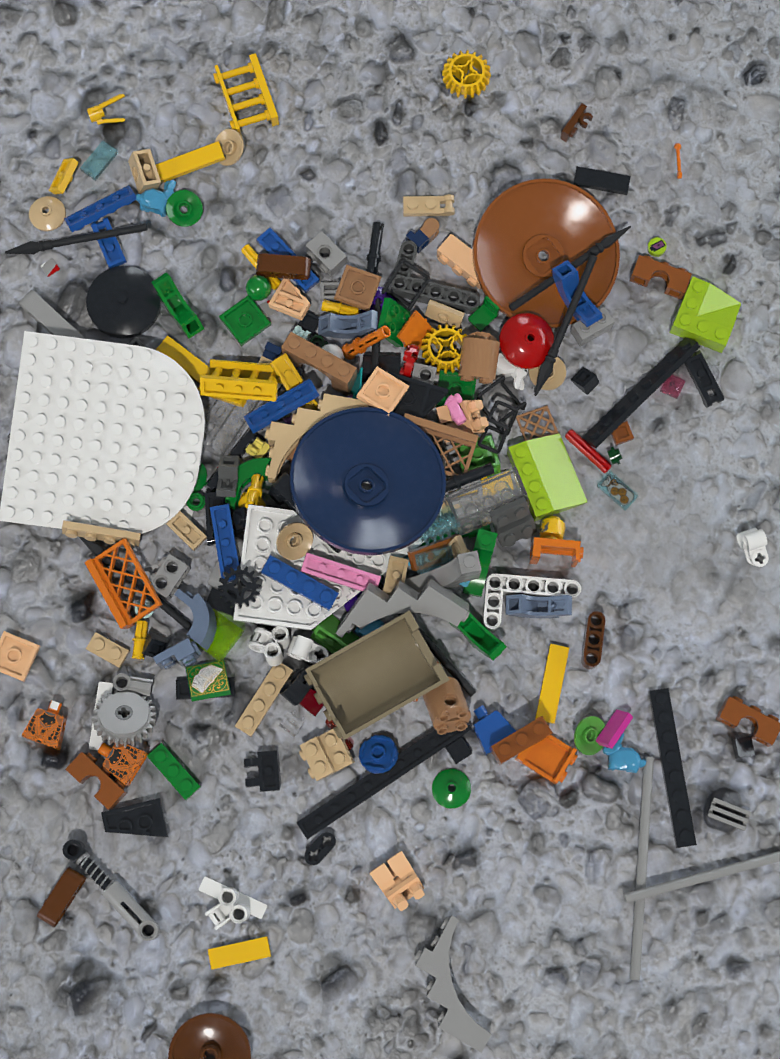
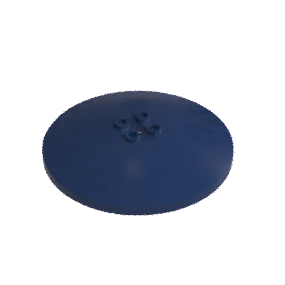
M359 407L342 410L323 418L304 435L292 459L290 490L298 514L308 528L320 539L335 548L353 554L381 555L395 552L411 545L429 530L435 522L444 501L446 475L436 446L416 424L391 411L388 413L379 408ZM368 482L372 488L365 490L361 487V484Z

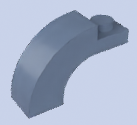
M370 310L352 316L333 313L320 316L318 335L340 339L365 337L371 331L377 330L378 311Z
M178 589L174 595L188 605L193 613V624L186 635L205 650H208L216 633L215 613L211 605L198 593L194 596L188 590L184 593Z
M524 594L506 595L505 615L544 619L572 615V596L538 597Z

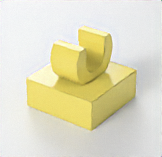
M257 437L251 445L247 446L245 453L254 459L264 458L269 452L270 447L269 444Z

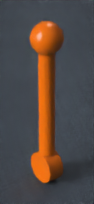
M676 143L674 148L677 154V178L682 179L681 144Z

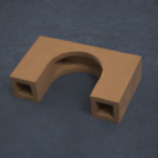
M290 332L281 347L282 354L286 353L295 368H302L303 364L316 368L331 380L332 389L345 396H349L357 378V368Z

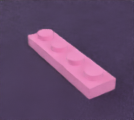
M306 553L300 571L362 592L369 582L378 587L381 576L310 553Z

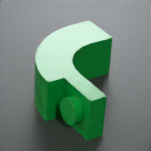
M167 272L151 282L165 308L188 339L204 330L199 318L185 302Z
M256 458L239 465L236 497H226L225 500L230 505V510L236 511L241 493L245 486L251 482L254 474H260V478L263 476L264 481H268L265 471L267 464H271V459Z

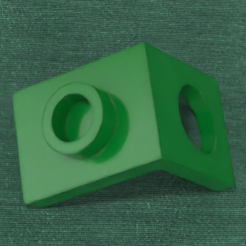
M486 296L484 304L468 318V321L482 332L498 317L500 308Z

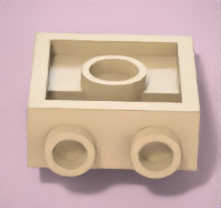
M334 729L300 745L301 750H299V754L304 761L307 760L310 766L308 773L316 781L323 780L355 763L343 737L338 738Z

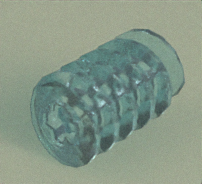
M447 512L444 513V519L438 515L429 530L419 538L420 542L424 541L429 545V539H432L436 543L437 536L444 540V533L451 537L452 530L457 535L458 526L453 513L451 512V516Z

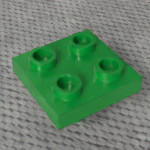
M384 298L378 329L384 325L387 326L391 331V335L385 339L396 347H403L404 345L397 335L410 318V312L393 299Z

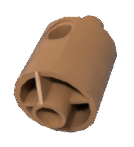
M474 332L463 338L458 374L461 377V381L471 382L474 379H479V383L490 384L496 380L500 342L490 333Z
M448 677L449 681L423 695L433 727L440 735L456 730H465L471 718L461 686L452 677Z

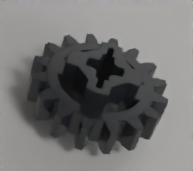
M238 565L235 571L230 567V573L223 572L225 579H219V582L223 584L218 586V590H223L219 596H225L224 603L226 604L230 601L231 608L235 604H238L239 609H241L242 604L249 607V601L253 603L256 601L253 596L260 595L256 591V589L261 588L260 584H256L259 577H253L254 570L250 573L247 572V566L244 570H241L240 565ZM235 575V580L232 583H227L229 578ZM243 575L248 577L251 582H247L243 578ZM239 579L241 586L245 587L242 588L240 595L238 588H234L235 586H237ZM252 591L249 597L243 598L246 592ZM228 592H232L236 599L232 598Z

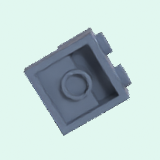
M187 638L153 658L161 669L165 668L167 670L175 666L176 661L182 667L184 665L189 667L197 662L196 659L202 653L195 641L191 642Z

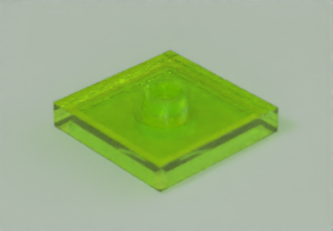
M213 609L216 617V633L213 642L208 650H205L198 643L196 644L221 663L244 631Z

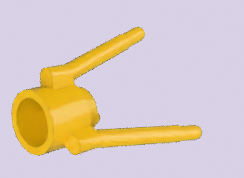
M119 94L99 105L87 108L91 122H97L98 125L124 122L125 118L102 119V117H105L104 107L125 97V95Z

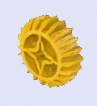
M460 50L459 55L454 53L452 58L448 57L442 71L446 89H451V94L456 92L457 97L464 95L465 99L467 95L473 98L474 93L479 96L481 91L486 90V86L489 85V79L491 78L490 66L487 65V60H482V54L476 56L475 51L469 54L468 50L466 54H463Z
M439 324L438 330L432 327L431 333L427 332L425 334L427 339H422L424 344L421 346V351H423L422 358H426L425 364L431 363L430 366L437 367V373L441 369L444 370V374H447L448 369L452 373L455 372V367L458 370L460 369L461 353H457L454 345L457 341L462 349V341L467 334H462L461 328L456 331L455 325L450 329L448 324H445V328H442ZM441 337H450L446 340L441 339ZM432 344H434L436 346L435 348L438 349L436 357L433 355L431 351ZM443 347H449V351H443ZM445 358H450V359H451V361H442V360H444Z

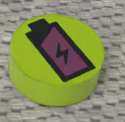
M659 237L651 239L647 246L648 253L653 257L662 256L667 248L666 242Z

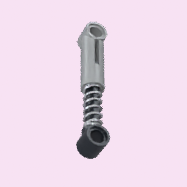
M69 840L63 845L64 856L74 864L79 865L80 869H84L85 874H89L90 879L94 880V884H98L99 889H103L102 896L129 923L141 939L150 941L159 936V924L148 915L118 881H111L108 878L109 875H105L104 870H101L99 865L94 863L95 860H91L85 845L81 841ZM74 844L79 848L75 856L70 853V848ZM129 908L139 917L142 923L128 910ZM148 924L154 928V933L151 936H147L144 932Z

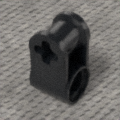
M306 668L298 669L279 692L280 695L294 706L303 700L306 693L313 686H309L307 681L302 678L303 675L307 674Z

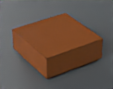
M628 421L623 422L611 434L615 446L634 439Z

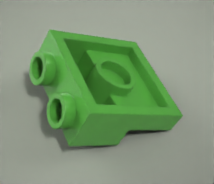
M485 436L481 444L495 449L492 436ZM476 443L468 471L491 462L495 474L487 476V478H495L501 473L498 455L479 447ZM463 445L457 448L463 458L469 455L471 448ZM459 462V467L462 474L464 472V467L462 463Z

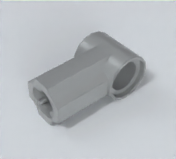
M124 673L117 674L113 679V686L118 692H132L141 696L146 695L147 697L151 695L152 679L127 676ZM121 679L128 681L127 686L124 688L117 686L118 681Z

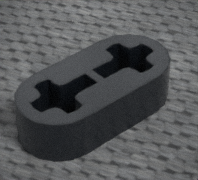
M329 832L322 833L306 850L304 855L305 861L310 865H318L335 847L336 838ZM324 836L326 838H328L329 836L332 837V845H326L323 849H321L320 846L324 842L322 838ZM317 849H320L321 851L317 855L319 859L317 861H309V852L314 853Z

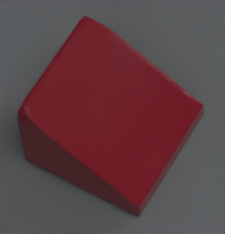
M311 688L299 704L316 717L324 705L323 703L318 704L313 695L316 691Z

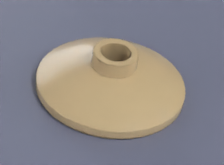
M225 129L219 133L215 142L219 141L226 159L219 163L231 166L240 159L244 143L238 131Z
M51 196L37 199L29 210L31 223L41 231H53L59 228L66 217L63 203ZM49 209L48 213H43L44 210Z
M559 357L555 358L556 362L553 364V372L541 388L542 390H554L564 382L566 367ZM540 366L529 369L530 380L535 386Z
M295 522L288 524L280 531L277 537L276 547L279 554L288 560L302 558L309 552L312 546V532L303 523Z

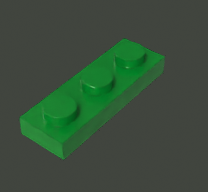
M162 743L147 755L150 761L186 801L201 788Z

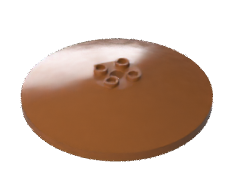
M534 179L521 182L510 187L495 198L487 207L477 225L472 249L473 265L477 280L485 295L507 317L511 318L517 314L531 313L544 319L551 328H559L568 308L562 300L555 283L513 312L510 310L509 305L553 275V268L567 260L570 263L591 247L595 246L596 243H600L605 237L615 233L616 230L611 218L602 205L592 195L578 186L556 179ZM618 240L596 256L598 258L584 289L586 296L597 308L609 295L618 274L620 261ZM539 252H545L547 254L546 261H541L539 259ZM588 260L576 268L578 271L579 280L581 279V276L584 272ZM572 317L570 324L578 322L574 317Z

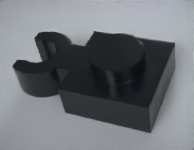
M246 507L232 512L234 531L245 529Z

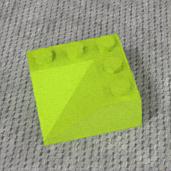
M692 277L669 333L681 338H689L698 342L699 345L722 353L732 332L741 303L711 283Z

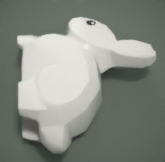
M499 353L496 376H505V378L512 376L514 388L524 390L525 384L523 379L527 376L529 369L515 367L505 359L502 353Z

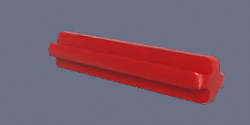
M573 429L566 433L565 438L603 473L610 470L611 464Z

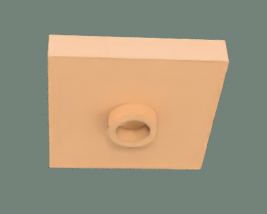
M377 366L356 398L372 408L383 409L390 413V411H394L409 389V385Z
M4 631L0 638V672L25 682L41 646Z

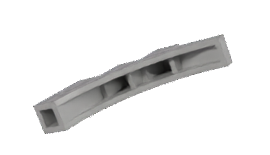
M451 915L450 918L446 917L440 927L443 929L440 937L436 935L431 943L433 950L431 951L427 948H424L423 951L418 950L414 958L416 961L415 966L436 978L434 981L430 980L425 991L428 992L426 995L428 998L447 1008L446 1012L441 1011L437 1022H439L438 1028L482 1053L491 1033L476 1023L466 1012L452 984L449 968V950L459 919Z

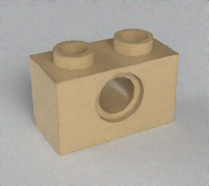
M151 150L133 151L128 163L138 193L142 194L145 190L151 188L158 189L161 180Z

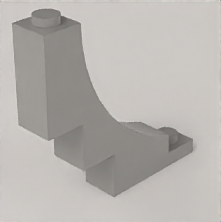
M472 551L457 554L451 562L437 569L405 579V584L420 593L430 578L447 590L459 587V583L479 579L481 565L478 552Z
M431 578L420 593L399 581L390 595L369 582L338 625L335 634L342 638L346 632L349 634L355 625L362 629L377 619L393 614L406 613L409 610L411 613L439 617L458 626L461 621L465 622L468 618L470 604Z

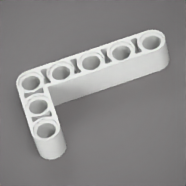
M491 574L485 584L483 626L490 632H494L499 628L503 595L524 594L538 597L570 595L572 600H575L581 592V585L575 580ZM491 580H497L500 586L497 588H493L490 586L489 582ZM509 582H517L519 588L516 590L511 589ZM535 583L538 586V590L531 591L528 588V584ZM555 585L557 592H549L547 586ZM573 586L576 589V594H569L567 587ZM496 599L498 606L491 607L488 604V600ZM490 617L495 618L497 624L489 626L486 620Z

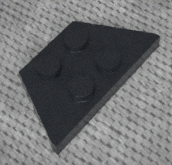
M386 371L409 385V389L393 411L403 417L406 413L424 419L449 392V389Z

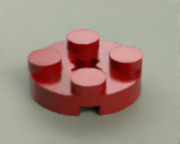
M408 345L403 356V361L406 362L401 367L399 375L412 377L411 372L419 354L418 345Z

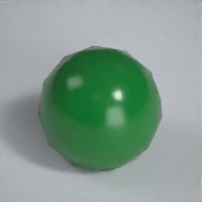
M255 275L248 280L246 292L251 299L262 301L271 294L272 287L265 276Z

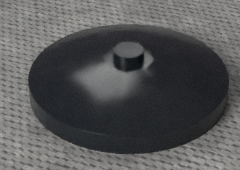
M133 266L112 267L98 275L90 285L86 297L87 311L94 325L101 332L115 338H131L146 332L155 323L161 310L162 301L151 283L154 279L142 269Z

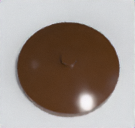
M204 1013L189 1019L176 1031L170 1043L168 1059H251V1046L245 1031L236 1021L223 1014Z

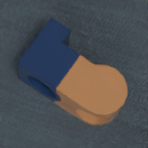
M428 218L415 234L412 231L406 234V241H413L416 244L418 254L439 234V222L435 218Z

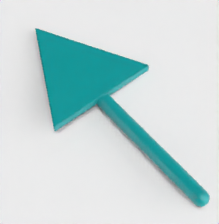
M362 367L350 392L353 394V399H356L362 387Z

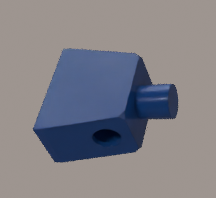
M484 705L473 711L479 719L473 725V728L485 756L491 753L489 748L516 732L497 710L489 714Z

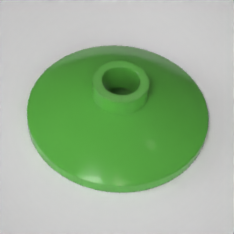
M588 716L577 725L574 742L576 748L582 754L594 755L602 749L603 746H600L595 741L605 727L604 722L600 718Z

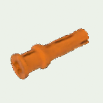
M384 325L363 338L357 337L352 343L344 344L342 346L344 357L351 360L357 354L365 353L368 347L391 335L390 329Z

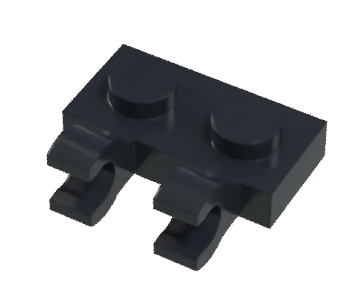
M277 750L257 752L258 758L244 759V768L258 767L259 778L245 779L246 788L260 786V792L280 791Z

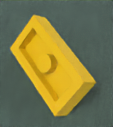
M74 158L63 159L48 191L53 194H63L67 185L72 181V175L79 162Z

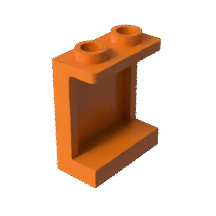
M534 537L530 547L529 564H537L541 554L571 556V567H576L578 562H581V559H583L584 547H580L581 541Z
M550 735L519 753L515 760L556 785L558 781L563 782L568 773L565 771L569 764L572 766L578 755L575 754L576 748H571Z

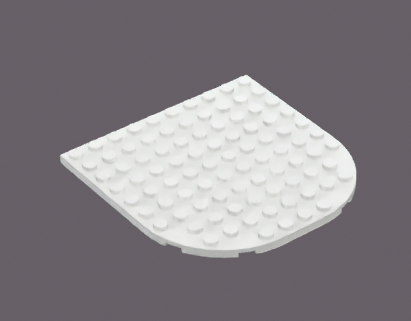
M24 331L1 498L0 521L62 529L63 520L141 534L153 531L169 522L186 505L195 489L200 471L205 434V410L200 393L190 375L167 355L147 347Z

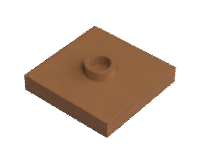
M346 264L334 300L370 311L381 276Z

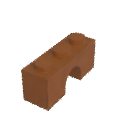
M639 255L630 282L647 287L652 278L660 277L665 280L667 285L664 294L682 300L692 273H689L684 268L672 267L667 262L655 261L650 256Z
M736 696L726 698L716 720L731 728H735L742 718L749 719L754 725L752 739L767 747L772 746L780 732L779 719L770 714L766 716L760 713L761 709L753 705L749 707L743 704L744 701Z
M540 716L492 745L489 749L498 764L502 765L522 751L550 736L553 732L543 716Z
M81 752L65 770L81 784L90 777H98L101 786L94 797L108 810H112L127 794L124 790L126 786L119 779L114 781L110 777L112 773L104 766L100 768L95 763L97 759L90 752L88 754Z

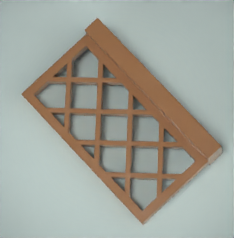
M405 413V418L416 424L426 434L432 436L435 441L433 442L434 445H437L441 453L440 456H443L447 464L444 467L446 476L452 477V475L456 474L452 466L459 462L464 467L463 473L468 471L479 435ZM443 440H448L453 448L443 452L439 443ZM463 445L470 447L469 455L462 458L457 448ZM455 450L459 460L449 464L445 455Z

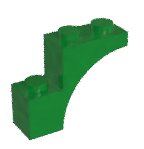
M471 613L466 621H461L458 626L450 623L452 627L465 636L476 650L493 661L507 647Z

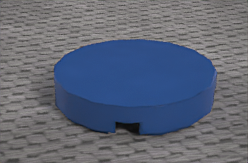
M374 735L371 739L362 743L359 749V759L362 766L368 772L374 774L384 773L395 765L398 759V749L390 737Z

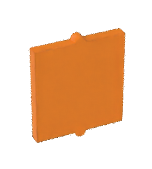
M415 310L397 337L404 344V347L407 348L408 345L414 344L419 346L418 350L420 351L421 346L424 345L422 339H427L425 334L427 332L431 333L432 327L427 322V319L423 318Z

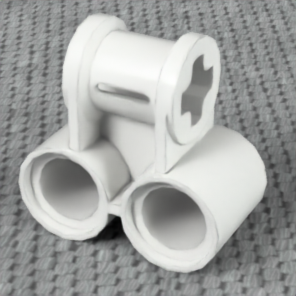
M752 528L737 533L738 544L742 550L744 549L747 562L758 567L765 566L768 563L769 557L765 547L768 544L767 537L763 529L757 530V528Z
M276 626L270 632L260 627L255 628V635L252 641L248 643V647L255 652L264 653L266 661L270 666L280 665L283 662L281 650L288 648L291 643L288 629ZM280 636H285L281 640L277 639ZM271 653H277L275 656H270Z
M298 635L293 636L286 655L297 660H305L316 664L328 657V651L326 648L313 643V640ZM318 652L321 658L316 659L317 656L314 653Z
M233 887L222 889L218 895L220 903L205 913L214 923L215 930L224 926L230 919L234 923H242L250 916V909L247 905L236 904L239 899V893ZM226 891H230L233 894L231 902H227L224 899ZM237 908L244 910L245 915L243 919L236 917L235 911Z

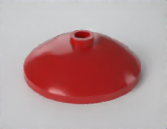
M531 313L517 314L507 320L500 331V350L505 359L515 367L534 369L541 366L545 361V357L554 343V334L549 324L541 317ZM528 335L532 336L533 341L528 340Z

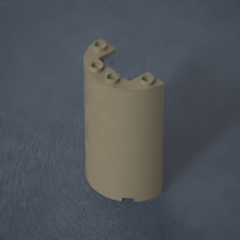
M410 610L305 669L307 674L304 675V678L309 686L313 685L316 693L313 695L318 704L323 703L326 708L323 713L329 722L331 720L334 722L336 727L333 729L338 738L343 737L346 740L449 681L441 664L437 663L418 630L419 626Z

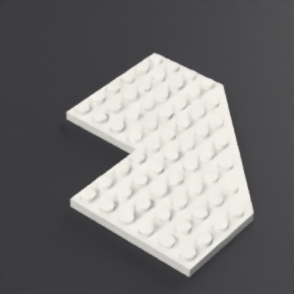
M442 456L441 459L445 467L447 464ZM368 482L361 484V487L365 490L372 488ZM248 504L240 567L241 570H244L247 566V572L249 573L254 570L253 577H259L256 584H260L261 588L256 589L260 595L253 596L256 601L255 603L249 601V607L242 604L241 609H239L238 604H235L233 621L312 630L361 591L306 574L339 593L331 609L328 611L261 574L270 555L301 571L305 556L297 560L285 559L279 554L276 541L280 531L288 524L295 522L305 523L293 510ZM441 514L437 516V521L433 523L421 538L395 552L381 555H360L342 550L340 553H336L325 541L312 532L313 543L308 553L381 576L387 571L390 555L404 558L408 555V551L416 549L439 531ZM243 575V578L247 582H251L248 577ZM240 579L238 581L237 586L239 595L242 591V588H245L244 586H241ZM252 591L246 592L243 598L249 597Z

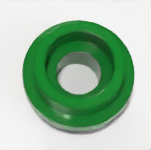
M193 492L187 501L188 508L192 511L202 510L205 507L204 495L199 492ZM195 499L200 500L198 505L193 504Z

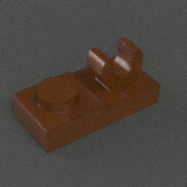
M581 103L562 130L560 139L564 142H567L570 137L573 138L578 131L576 127L579 123L582 128H587L588 123L584 119L589 121L593 119L592 114L586 113L587 106Z

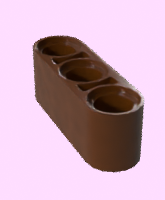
M258 254L256 274L271 278L308 280L310 278L311 259L303 256Z
M599 611L592 612L585 624L581 663L586 669L596 668L601 661L605 616ZM592 617H597L600 620L599 626L591 623ZM595 636L598 639V644L592 645L588 638ZM593 655L596 659V663L589 664L586 660V656Z
M69 866L41 907L37 917L53 928L56 927L87 877Z

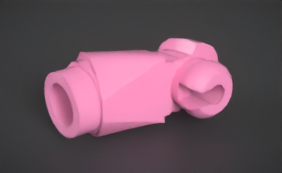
M458 393L454 396L451 394L445 401V406L447 405L450 411L451 419L457 426L467 421L459 406V403L462 402V397Z

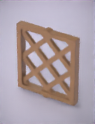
M548 406L516 416L524 441L528 440L524 434L525 432L531 434L529 440L532 439L533 435L540 438L558 434ZM542 411L541 415L536 414V412ZM545 411L548 413L549 419L543 417ZM530 415L528 420L523 417ZM532 416L539 418L537 423L530 421ZM520 419L527 422L524 428L521 426ZM541 419L547 421L545 427L539 425ZM549 423L553 425L554 431L547 429ZM528 424L535 426L533 432L526 429ZM537 427L543 429L542 435L535 433Z

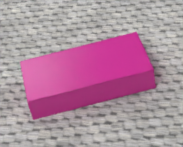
M616 709L595 741L600 746L613 749L633 719V716L628 712Z

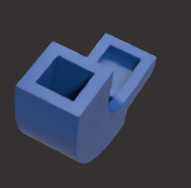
M567 260L553 268L552 274L558 292L568 308L580 280L577 269ZM583 291L573 317L577 321L580 320L586 327H589L601 320L603 316Z

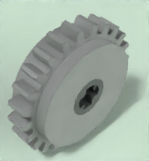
M115 690L112 695L107 693L106 699L102 697L101 703L96 704L97 709L93 710L94 716H92L97 736H101L102 741L108 739L109 745L113 742L116 743V747L120 744L127 747V744L130 743L134 746L136 741L142 743V737L147 739L148 732L152 733L153 726L156 725L155 707L152 706L151 700L147 701L146 695L141 697L139 694L132 692H118Z

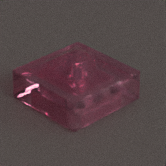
M671 375L663 383L660 392L677 399L685 380Z

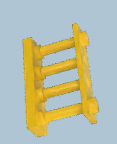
M256 53L249 55L250 62L246 66L223 73L220 72L218 65L214 66L216 73H213L215 83L220 84L232 119L229 121L231 129L238 131L240 135V127L263 120H270L272 127L279 125L278 114ZM248 72L250 74L254 73L255 78L253 81L226 89L223 80ZM253 88L260 90L261 94H258V97L231 104L230 95ZM258 104H265L266 110L263 113L237 121L235 111Z
M210 359V375H201L200 395L276 401L278 398L277 383H282L270 364Z

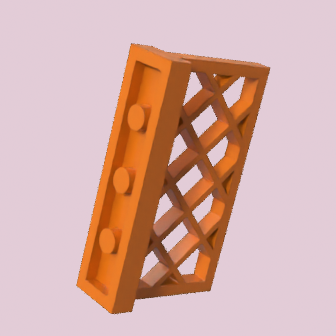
M123 538L94 559L90 558L84 562L120 629L131 628L135 625L134 623L163 605L126 538ZM122 545L126 549L125 558L117 556L118 549ZM106 556L112 557L110 568L104 567L101 561ZM116 559L124 560L122 571L114 570ZM128 562L135 565L134 575L126 573ZM113 572L121 574L119 585L114 584L112 581ZM125 575L133 577L131 588L123 586ZM137 578L142 579L145 583L143 591L135 589ZM122 589L130 590L128 601L122 600ZM134 592L142 594L140 604L132 603ZM146 595L152 596L155 602L151 607L144 606ZM131 605L139 607L138 615L134 618L130 614Z

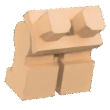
M464 400L459 403L461 410L467 418V421L459 426L452 421L447 405L436 407L439 424L475 435L484 433V429L489 426L487 418L480 416L479 411L484 407L482 400ZM444 440L445 446L451 444L450 441Z
M399 851L386 860L389 867L383 862L369 872V874L394 909L398 908L400 911H403L409 905L407 900L411 897L419 900L425 894L423 891L424 886L403 852Z

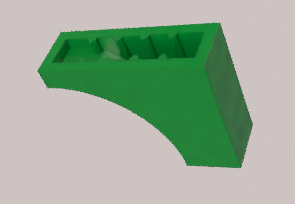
M483 529L478 530L473 551L478 552L481 573L479 579L471 580L469 585L464 587L463 593L482 597L498 533Z

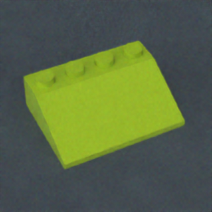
M560 433L527 440L508 447V458L534 522L587 503Z

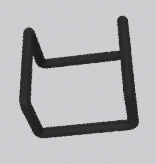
M401 259L381 293L385 294L387 292L407 305V309L410 311L429 283L430 276ZM403 264L426 278L411 303L388 289Z
M501 376L477 395L476 400H480L482 395L500 383L518 405L516 407L518 410H525L527 404L526 402L520 403L505 385V376ZM483 407L482 410L488 416V410L485 407ZM514 411L509 412L499 422H504L513 415Z
M495 401L487 421L504 428L505 431L490 425L487 426L477 443L478 446L499 454L506 437L511 431L518 409L502 401ZM498 404L514 411L509 426L491 419ZM489 429L503 435L497 450L481 444Z

